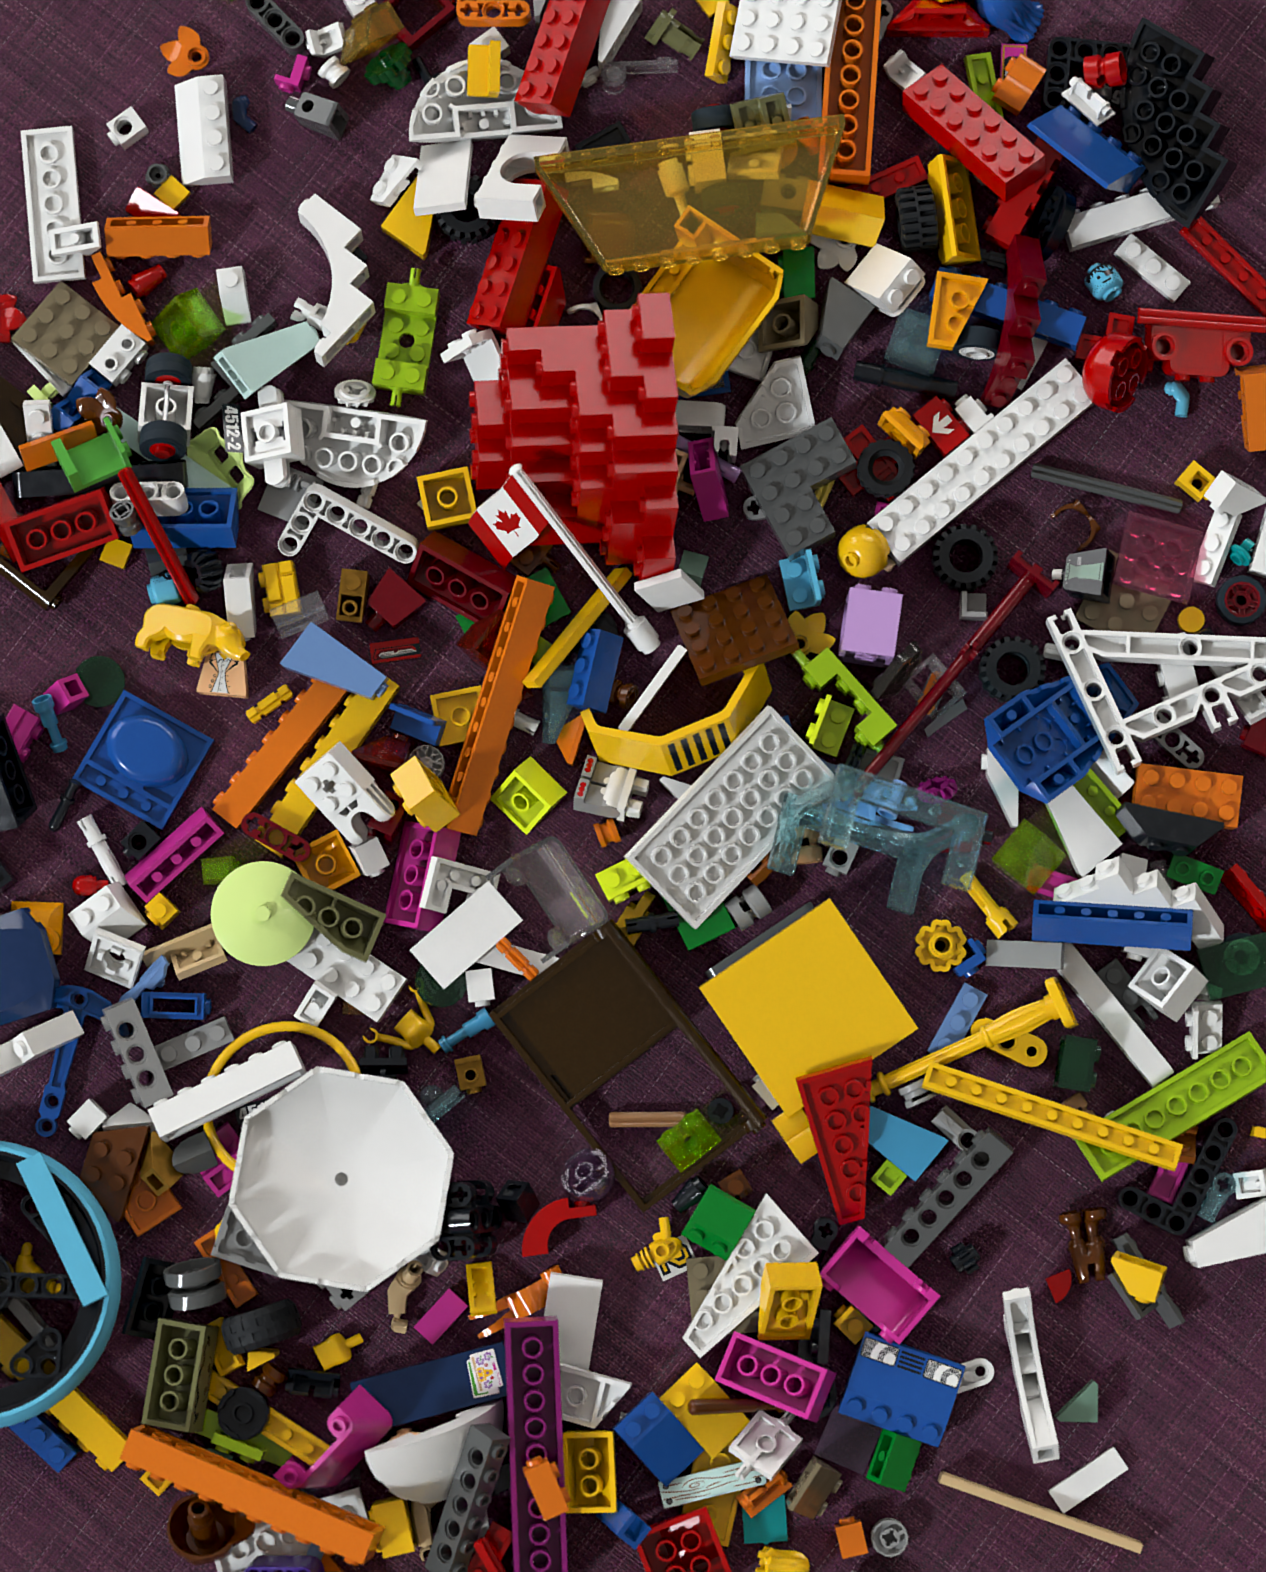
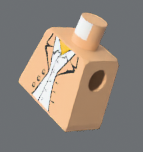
M220 651L206 655L197 686V693L201 695L249 699L246 660L238 661L228 658Z

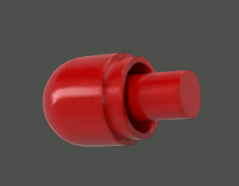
M93 875L78 876L72 882V890L78 896H93L97 893V890H101L108 885L109 880H97V876Z

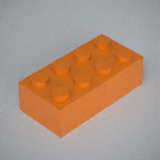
M1144 763L1135 767V783L1133 784L1131 803L1224 822L1223 829L1234 830L1238 827L1243 776Z

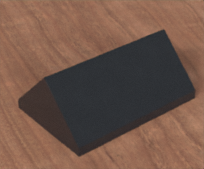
M152 1255L143 1256L122 1334L155 1340L158 1318L173 1317L174 1310L170 1308L168 1294L173 1288L166 1286L163 1271L177 1262Z

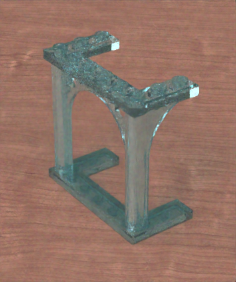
M839 764L833 778L799 796L789 792L785 794L767 868L789 876L794 875L805 829L808 828L820 832L819 843L845 850L847 849L848 842L898 858L886 908L912 915L914 914L923 873L932 859L945 849L950 848L942 884L963 891L971 889L988 814ZM858 801L935 826L936 828L922 833H909L855 815Z

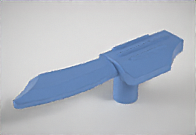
M161 955L140 977V981L120 997L119 1002L130 997L136 1001L146 988L154 990L156 987H163L165 984L164 978L169 966L166 957Z

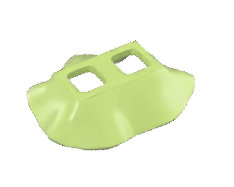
M210 427L190 440V447H187V456L232 488H237L238 508L241 509L244 497L254 485L253 476L243 464V453L227 452L228 458L223 463L220 462L215 455V450L220 445L225 449V439L220 436L217 428ZM235 466L244 475V478L239 483H236L230 475V471Z

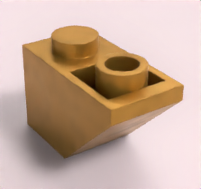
M342 568L336 620L362 623L369 588L370 574L368 571Z
M152 1131L148 1136L140 1162V1177L157 1196H160L184 1174L178 1172L173 1167L172 1156L174 1152L155 1131Z

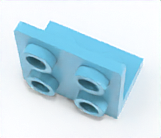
M807 549L803 556L791 562L789 559L779 560L789 612L820 606L821 600L825 595L823 580L817 579L816 573H819L820 570L817 554L812 555L811 549Z

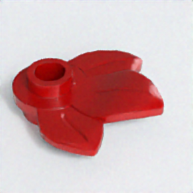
M12 294L0 295V343H10V331L20 328L27 320L20 310L14 308L17 303V297Z

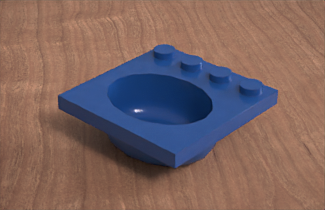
M123 690L72 779L78 780L83 787L163 831L215 741Z

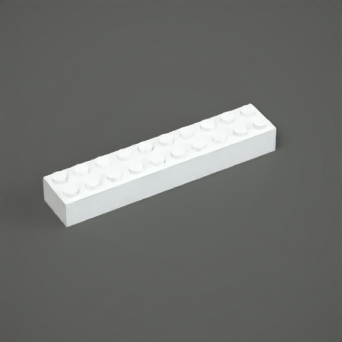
M1066 358L867 522L866 527L872 530L876 528L887 539L890 547V554L888 555L896 562L898 567L1094 405L1084 391L1082 376Z

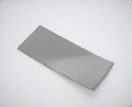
M963 699L942 713L924 729L927 737L967 710Z

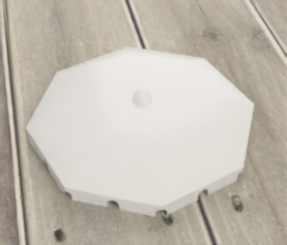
M316 1066L244 1117L228 1205L280 1278L367 1292L439 1241L454 1152L404 1081Z

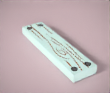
M741 1461L676 1477L667 1487L660 1481L658 1485L665 1509L764 1485L767 1483L766 1477L757 1471L751 1470L744 1481L740 1480V1477L737 1478L735 1473L743 1465Z

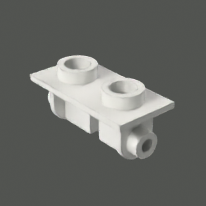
M1074 76L1069 81L1071 87L1061 93L1096 127L1116 114L1110 107L1111 104L1108 101L1106 102L1096 92L1093 93L1091 91L1092 88L1084 82L1082 77Z

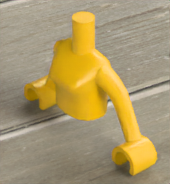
M415 977L421 983L420 989L414 990L410 985L408 987L410 991L415 993L424 1018L419 1016L413 1009H410L394 1027V1030L405 1040L380 1034L376 1029L370 1028L376 1035L375 1039L369 1041L363 1036L365 1042L372 1044L380 1041L402 1046L407 1050L419 1048L424 1044L434 1054L441 1048L430 1037L434 1031L435 1023L422 991L424 989L422 979Z

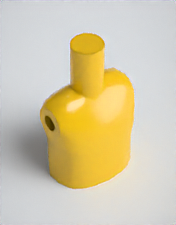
M336 1333L325 1341L313 1346V1349L323 1370L326 1371L349 1361L352 1357L351 1348L364 1341L360 1333L348 1339H345L342 1334Z

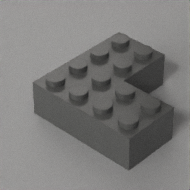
M832 417L741 465L740 472L790 562L804 555L805 550H813L836 537L835 530L813 491L856 469V460Z

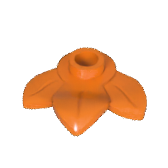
M179 26L178 40L160 45L163 56L171 62L167 73L176 77L186 76L192 70L205 68L209 63L210 56L208 50L201 45L199 34L189 27ZM196 54L201 55V60L198 62L192 60Z

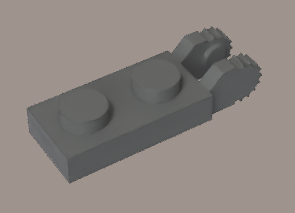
M1117 958L1096 972L1141 1030L1146 1028L1145 1023L1134 1012L1140 1005L1150 1019L1155 1021L1159 1018L1151 1005L1128 987L1133 979Z

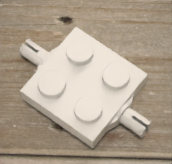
M762 1410L756 1413L729 1446V1452L743 1462V1465L735 1473L737 1478L740 1477V1480L744 1481L751 1470H754L770 1481L774 1479L803 1441V1438L794 1433L788 1426L796 1417L795 1414L786 1411L778 1419L771 1417Z

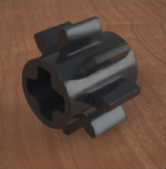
M959 1242L951 1248L953 1255L949 1257V1260L959 1274L965 1271L970 1275L979 1269L976 1263L981 1260V1257L971 1243L964 1246L963 1243Z

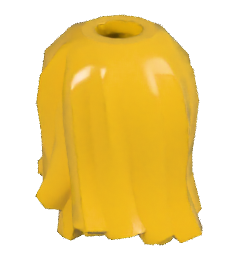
M764 1546L762 1550L758 1551L757 1558H760L759 1565L761 1567H756L755 1572H809L810 1563L808 1558L801 1552L779 1550Z

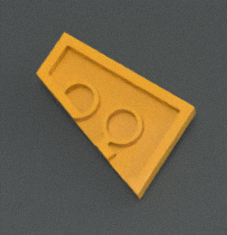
M937 271L926 347L953 350L989 279Z

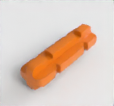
M503 937L495 945L502 954L504 953L505 957L519 971H522L529 981H532L539 974V970L533 964L530 965V961L516 947L513 948L511 946L512 943L507 938Z

